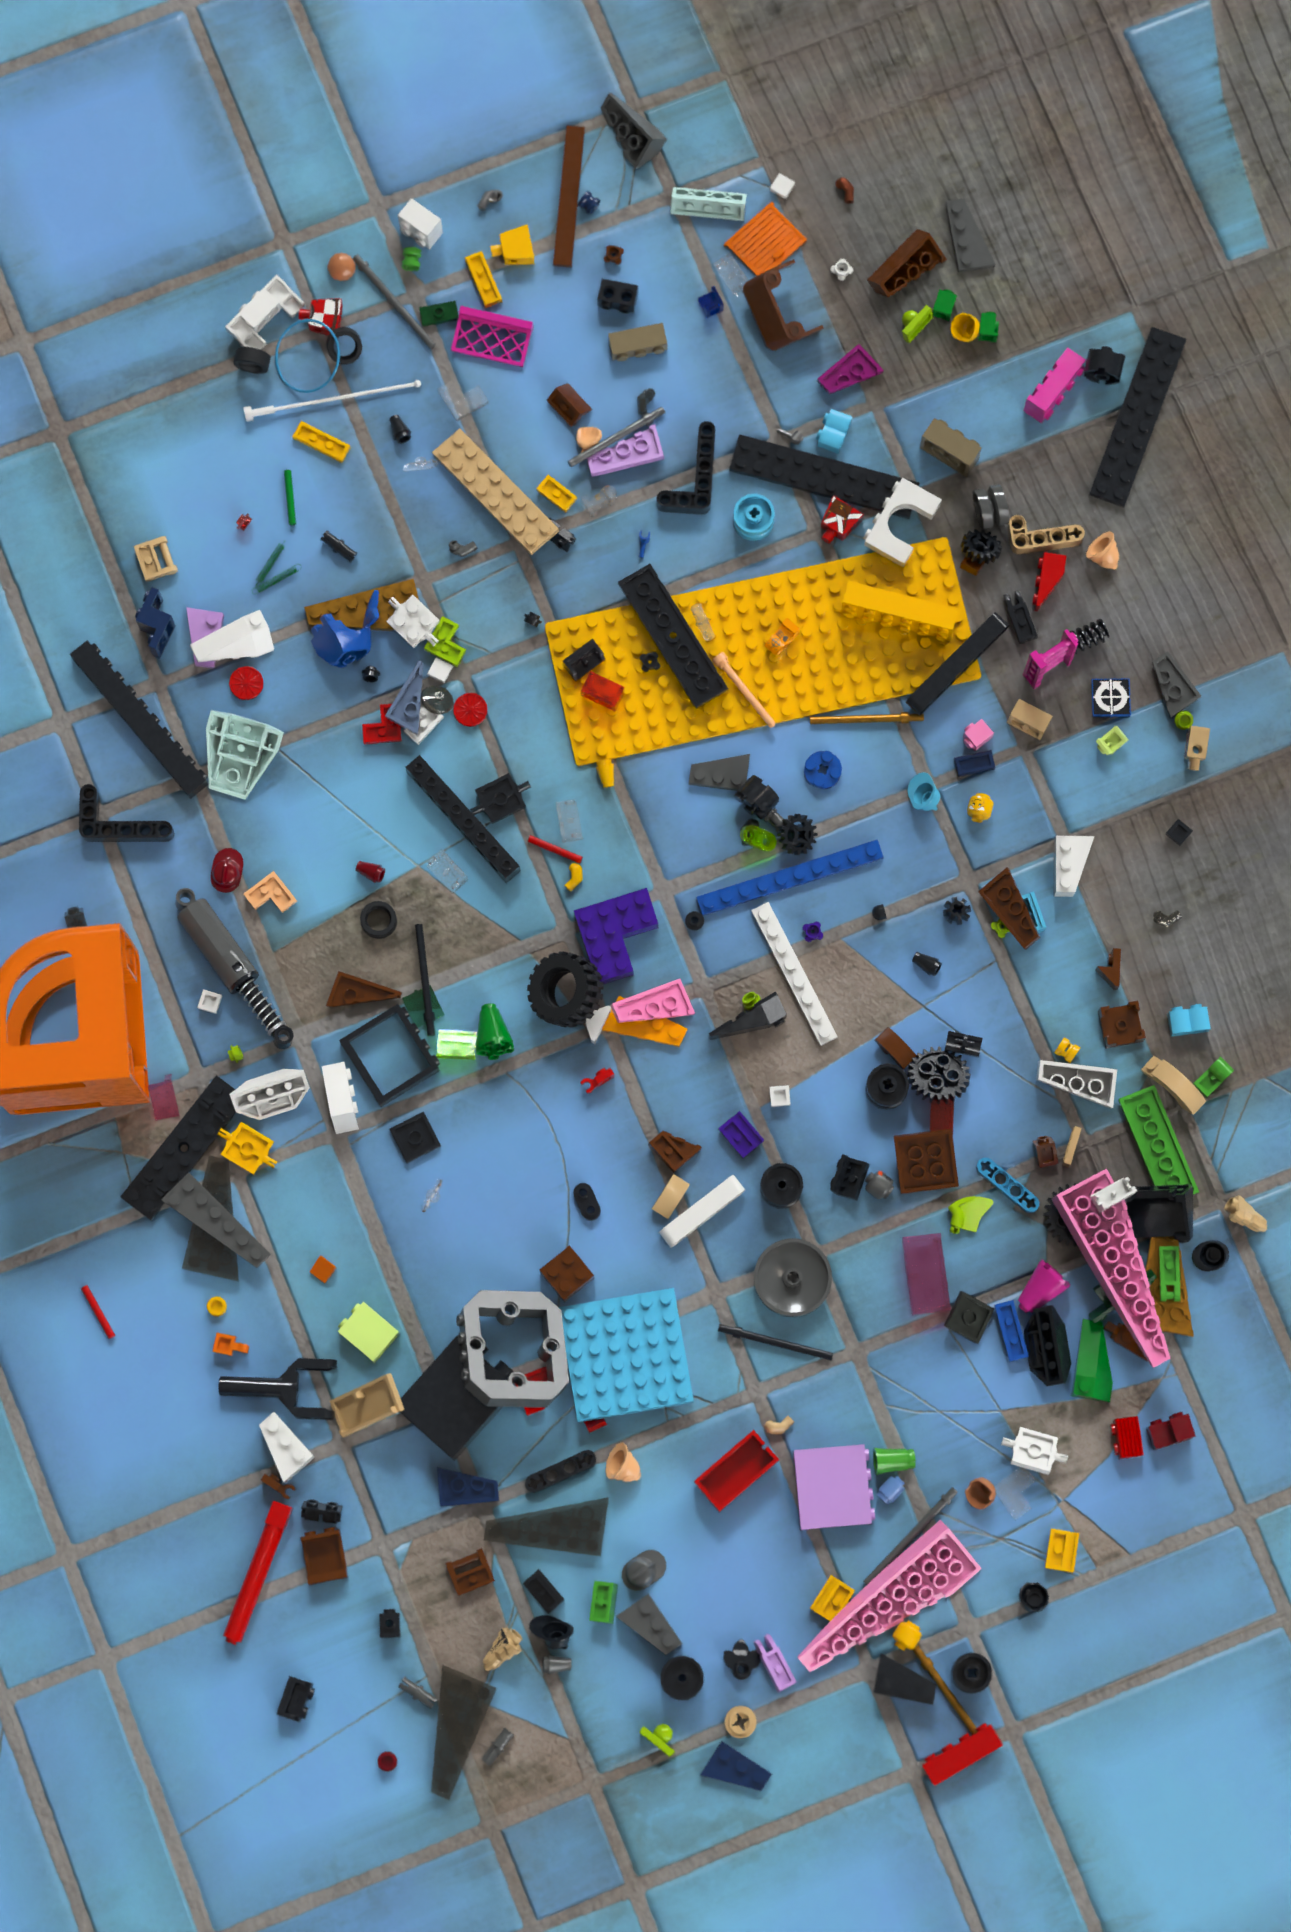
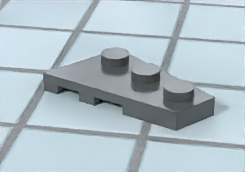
M1168 651L1152 662L1170 719L1201 698L1200 693Z
M750 754L692 764L689 785L738 791L747 781Z

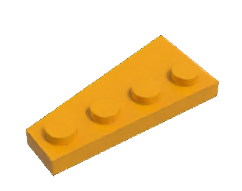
M618 996L616 1002L625 998ZM611 1010L602 1031L680 1047L688 1029L667 1018L618 1023Z

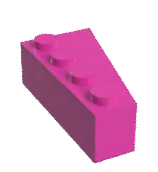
M1067 348L1054 364V370H1049L1042 381L1043 384L1039 383L1033 394L1028 396L1023 411L1041 424L1045 419L1049 420L1054 413V410H1052L1056 404L1059 406L1063 401L1065 391H1070L1075 384L1074 379L1083 374L1086 359Z

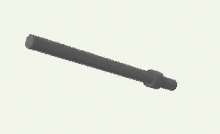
M660 407L651 413L648 412L642 415V418L568 460V465L573 467L640 427L648 426L654 422V419L665 414V410L663 407Z

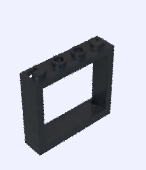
M399 1004L339 1040L380 1107H383L440 1071L438 1067L440 1065L439 1060L435 1054L433 1056L430 1055L428 1051L430 1046L427 1041L420 1039L418 1027L415 1023L411 1024L409 1022V1013L405 1007L401 1008ZM397 1013L430 1067L385 1095H382L350 1042Z

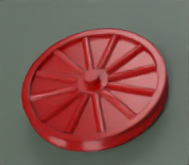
M243 666L232 673L229 686L231 692L237 698L251 700L261 693L263 678L257 669Z
M465 693L458 697L454 703V716L464 726H477L487 716V704L480 695Z

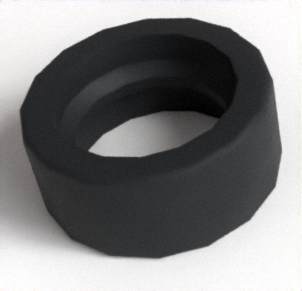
M349 327L334 329L333 333L336 338L345 335L351 337L355 342L354 351L349 355L340 356L339 364L347 365L353 363L362 353L363 346L360 336ZM330 333L327 337L326 347L331 359L337 362V353L333 348L335 340Z
M238 347L233 363L243 371L262 374L268 371L271 357L267 352L257 348Z
M374 901L364 907L361 912L360 922L367 935L372 938L381 939L393 933L397 925V917L394 909L388 903ZM382 909L388 913L390 922L384 930L376 931L369 927L367 918L371 911Z

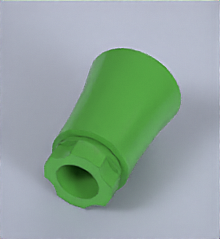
M873 1449L875 1475L914 1469L916 1466L914 1449Z

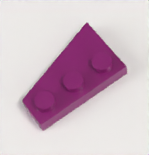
M858 344L817 379V382L830 395L882 374L884 370Z

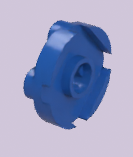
M818 751L808 757L805 762L804 776L811 786L829 789L838 783L841 777L842 765L836 755L830 751ZM820 766L828 768L826 770L827 774L824 775L822 772H818Z

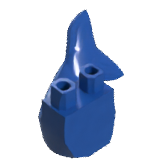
M374 590L371 595L361 630L349 629L341 620H335L332 614L322 615L320 618L322 624L315 625L311 629L314 635L311 643L318 656L332 666L343 668L347 667L346 664L352 663L355 659L359 661L369 653L372 644L371 625L379 618L377 609L379 590Z

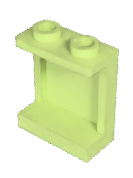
M362 1302L361 1305L357 1303L351 1310L353 1314L348 1320L345 1318L338 1327L340 1329L338 1333L365 1354L373 1363H376L400 1333L366 1303Z

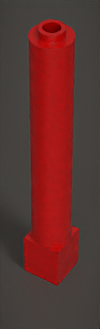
M274 1500L272 1502L264 1529L223 1634L226 1637L225 1641L236 1645L237 1642L241 1643L282 1534L293 1511V1508Z

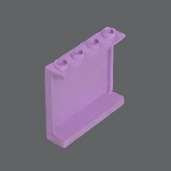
M864 1444L793 1451L800 1531L872 1524V1520H875L874 1508H870V1500H873L872 1488L868 1487V1480H871L870 1468L867 1469L866 1461H869V1449H865Z

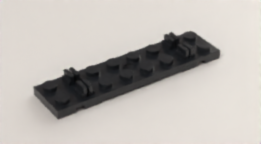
M648 564L618 582L619 587L695 709L728 691L727 685L718 674L717 669L664 584L658 578L652 565ZM672 632L677 635L674 639L669 637Z
M216 1075L121 1195V1198L152 1221L165 1204L161 1199L183 1177L190 1173L219 1136L217 1134L220 1132V1129H224L232 1120L236 1112L230 1093L235 1089ZM182 1145H187V1146H188V1150L185 1151V1152H182V1151H181V1146H182Z

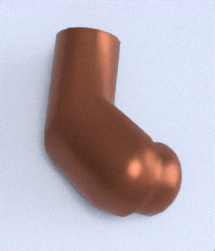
M841 177L837 179L835 185L838 189L845 191V203H854V186L847 178Z

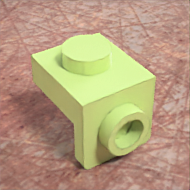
M1118 726L1113 727L1102 738L1096 740L1097 748L1102 754L1112 755L1129 741Z

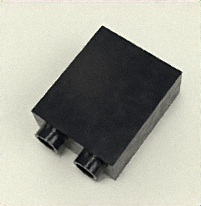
M458 1335L401 1397L404 1410L400 1412L454 1461L502 1409V1407L485 1406L465 1388V1381L461 1378L463 1362H460V1351L462 1349L461 1344L458 1343ZM486 1346L483 1350V1356L489 1350ZM483 1358L485 1380H507L510 1374L514 1372L502 1360L493 1367Z

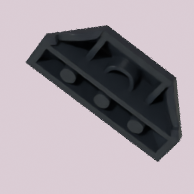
M1053 1305L1035 1308L1024 1330L1030 1371L1044 1382L1046 1386L1066 1383L1072 1363L1065 1324Z

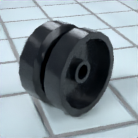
M889 1063L879 1065L868 1076L865 1087L866 1096L877 1108L884 1110L894 1109L901 1105L906 1098L909 1081L904 1070L897 1065ZM886 1084L890 1086L888 1090L884 1089Z
M777 1163L770 1166L764 1172L760 1183V1191L764 1201L777 1209L793 1206L800 1199L803 1190V1178L800 1172L794 1166L787 1163ZM778 1183H785L786 1185L784 1188H779Z
M676 1656L670 1659L663 1666L660 1674L664 1692L676 1700H688L695 1697L701 1690L704 1682V1673L700 1664L687 1656ZM684 1674L686 1680L680 1682L678 1679L679 1675Z

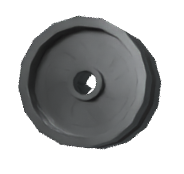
M1000 484L989 486L988 494L984 488L973 490L974 509L982 530L993 528L994 521L998 526L1009 524L1007 502Z

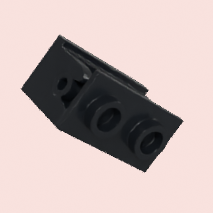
M289 1676L276 1714L297 1722L305 1719L309 1709L306 1707L308 1699L312 1700L315 1689L312 1688L313 1683Z

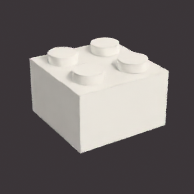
M412 198L398 214L400 231L406 237L411 236L414 238L415 242L422 248L426 247L430 250L443 234L441 219Z

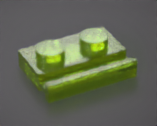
M438 1030L436 1057L475 1060L477 1032Z

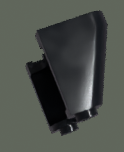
M1192 1185L1135 1186L1137 1192L1125 1199L1128 1216L1131 1219L1132 1230L1136 1239L1140 1237L1173 1236L1179 1243H1186L1193 1238Z

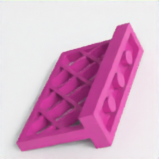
M460 306L451 351L524 367L534 324L531 321ZM462 320L470 321L473 328L464 333L461 328ZM483 324L488 325L491 332L482 337L477 328ZM500 329H506L509 336L500 341L495 332ZM476 330L480 339L471 344L466 335ZM518 333L527 334L525 341L519 345L513 337ZM494 334L498 343L489 348L484 339ZM465 337L469 346L464 349L456 348L457 341ZM512 338L516 347L507 352L502 343ZM483 341L487 350L482 353L476 352L473 346ZM501 345L505 354L500 357L494 356L491 350ZM519 349L522 354L521 361H513L509 354Z

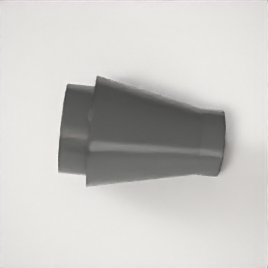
M547 1655V1657L542 1658L543 1673L549 1675L571 1670V1658Z

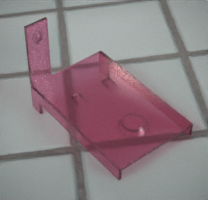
M172 1074L165 1075V1082L148 1085L156 1121L180 1116L171 1080Z

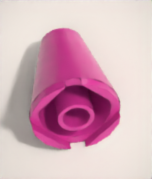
M1042 1259L1018 1299L1020 1302L1018 1306L1025 1313H1028V1311L1032 1313L1035 1308L1042 1307L1067 1290L1071 1284L1062 1279L1063 1276Z

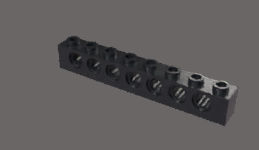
M420 755L405 767L407 774L506 883L521 871L519 864Z

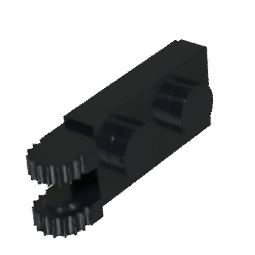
M1017 590L1014 591L1017 605H1012L1008 594H1005L1003 597L1018 642L1022 644L1037 639L1038 635L1026 602L1023 601L1020 591Z

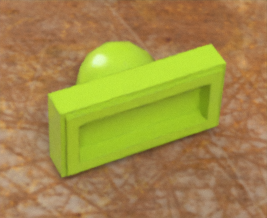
M928 305L919 313L909 310L903 314L902 323L905 328L902 333L907 343H910L933 319L932 309Z
M659 1724L655 1727L653 1733L644 1726L639 1731L641 1735L669 1757L675 1752L666 1744L673 1737V1731L669 1725Z

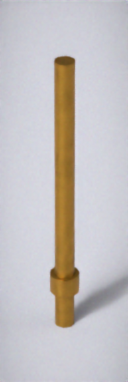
M909 712L885 715L810 717V724L901 722L902 724L909 723V721H924V713L919 716L918 714H909Z
M919 1645L916 1646L913 1652L920 1660L921 1667L930 1674L971 1734L976 1733L975 1724L936 1671L933 1661L930 1657L927 1658Z

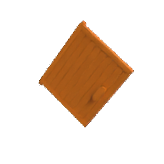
M770 202L723 245L728 247L758 276L779 266L802 246L807 239L774 206V203Z

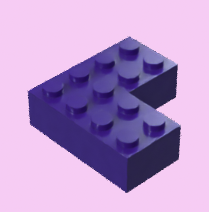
M647 888L574 910V917L588 960L597 967V972H600L602 976L600 982L604 985L633 976L634 971L623 939L658 928V920Z

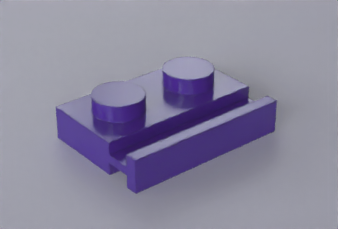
M740 1111L718 1128L742 1159L764 1142L761 1135Z

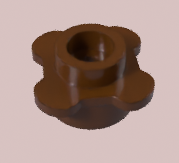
M608 245L604 261L606 263L613 262L616 265L621 264V255L624 253L623 248Z

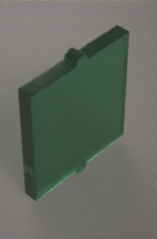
M430 985L432 1012H435L436 1020L445 1014ZM422 989L415 990L414 993L403 997L402 1000L413 1023L419 1028L426 1024L423 1018L425 1009Z

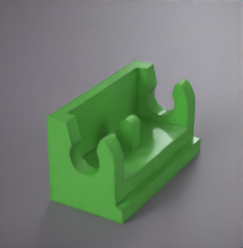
M594 1581L589 1621L613 1624L618 1584Z

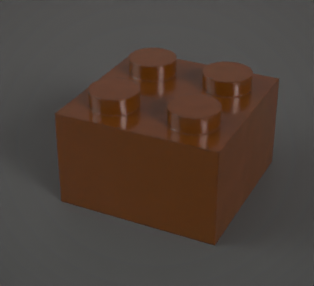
M570 1245L539 1269L542 1276L563 1302H566L594 1279L593 1273Z

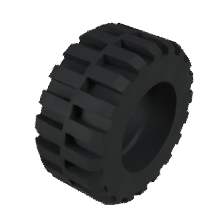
M554 952L549 954V958L544 957L541 959V964H536L533 968L535 971L533 975L530 974V985H527V991H530V995L527 997L528 1002L532 1003L531 1009L537 1012L536 1015L540 1019L560 1027L572 1028L576 1027L577 1024L582 1025L586 1023V1018L591 1019L594 1016V1010L599 1009V1000L603 998L601 990L604 989V986L600 982L602 976L600 972H597V967L590 960L567 952H559L558 954ZM572 973L576 982L574 996L566 1005L559 1007L555 999L556 985L564 975Z

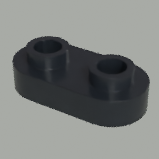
M586 1183L578 1184L573 1191L577 1205L586 1220L594 1221L601 1213L599 1203L590 1185ZM585 1189L587 1194L581 1196L579 1194L580 1190ZM589 1207H593L595 1211L593 1213H588L587 1209Z

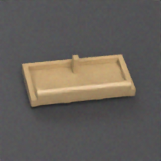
M391 1373L385 1374L330 1400L332 1410L335 1411L340 1435L343 1438L404 1410Z

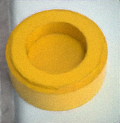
M215 1296L208 1301L207 1310L213 1316H222L227 1310V1304L223 1298Z

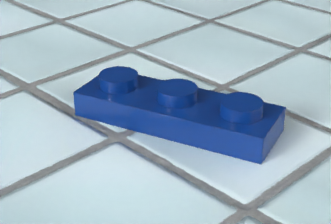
M1014 1300L995 1304L994 1308L1009 1362L1028 1358Z

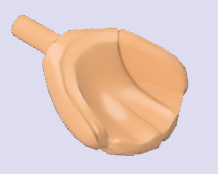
M580 427L576 433V442L582 448L581 453L598 444L602 438L601 431L596 427Z

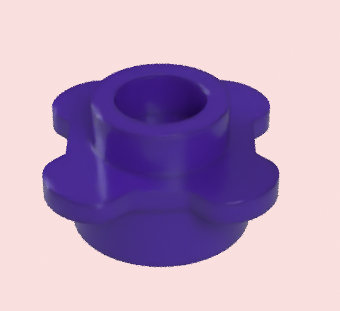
M815 921L814 923L803 925L802 930L805 931V940L807 942L823 938L819 922Z

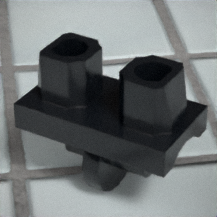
M948 1031L945 1051L979 1057L983 1038Z

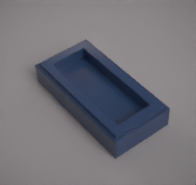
M991 750L954 758L958 777L995 770Z

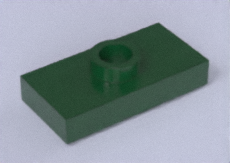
M456 301L419 307L423 327L457 321L459 318Z

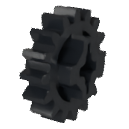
M974 529V532L968 531L967 535L964 534L960 545L962 552L966 553L965 557H971L972 562L978 560L979 564L982 561L986 564L989 561L994 563L995 559L999 558L1002 546H1000L1001 541H996L997 536H991L990 531L988 533H985L984 530L978 532L977 529Z
M794 814V816L788 815V820H782L784 825L778 826L781 833H777V836H781L778 843L784 844L782 850H787L788 854L800 855L807 854L806 849H813L811 843L817 842L813 838L818 836V833L813 831L817 827L811 825L812 819H807V815Z

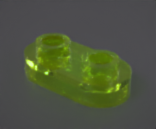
M755 825L744 826L740 832L741 840L756 849L766 852L772 851L776 847V837Z

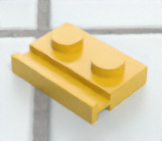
M1050 1529L1045 1568L1074 1573L1079 1533Z
M830 1575L810 1609L830 1622L846 1606L855 1590Z

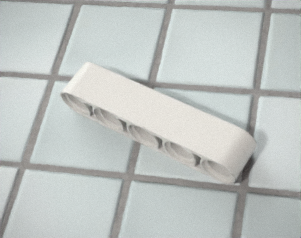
M734 1175L730 1176L665 1226L659 1234L670 1248L674 1247L745 1191V1188Z

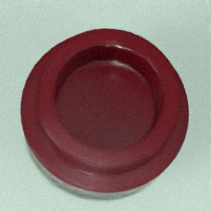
M389 1751L381 1753L377 1760L379 1768L385 1772L394 1770L397 1766L396 1755Z

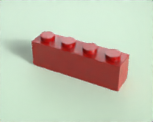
M983 1723L975 1728L977 1732L971 1736L969 1733H966L958 1738L959 1743L954 1746L950 1743L941 1748L942 1753L935 1756L933 1753L924 1758L925 1763L922 1766L934 1786L1003 1746L992 1724L987 1725Z

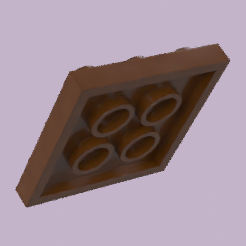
M951 1128L894 1136L901 1194L959 1187Z

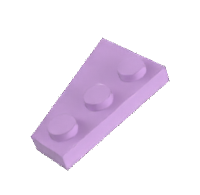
M186 607L192 643L222 628L224 613ZM194 656L195 666L215 668L216 661L198 662Z

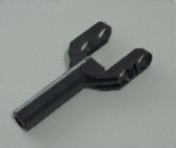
M298 1358L279 1378L221 1376L218 1387L219 1395L278 1398L296 1419L334 1420L335 1411L326 1408L296 1407L298 1405L299 1373L297 1370L330 1371L337 1369V1360Z

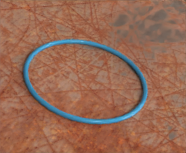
M304 319L290 325L280 336L275 351V364L280 378L289 388L301 393H311L325 387L334 377L340 360V348L335 334L326 324L314 319ZM303 322H315L324 326L333 336L337 347V362L332 375L323 385L312 390H300L291 386L282 376L278 365V350L283 337L292 327Z

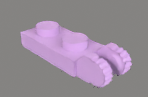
M767 1634L764 1636V1639L771 1651L766 1653L759 1639L754 1641V1646L777 1692H780L795 1684L796 1680L779 1647L776 1646L773 1638Z

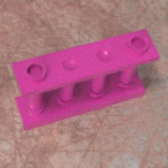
M1068 629L1064 630L1060 643L1043 654H1039L1036 650L1030 653L1023 675L1033 689L1040 686L1046 672L1064 661L1067 667L1071 665L1078 646V639L1073 632L1070 633Z

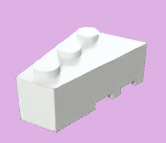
M1094 836L1055 837L1054 897L1074 896Z
M275 1412L259 1424L280 1476L286 1484L315 1457Z

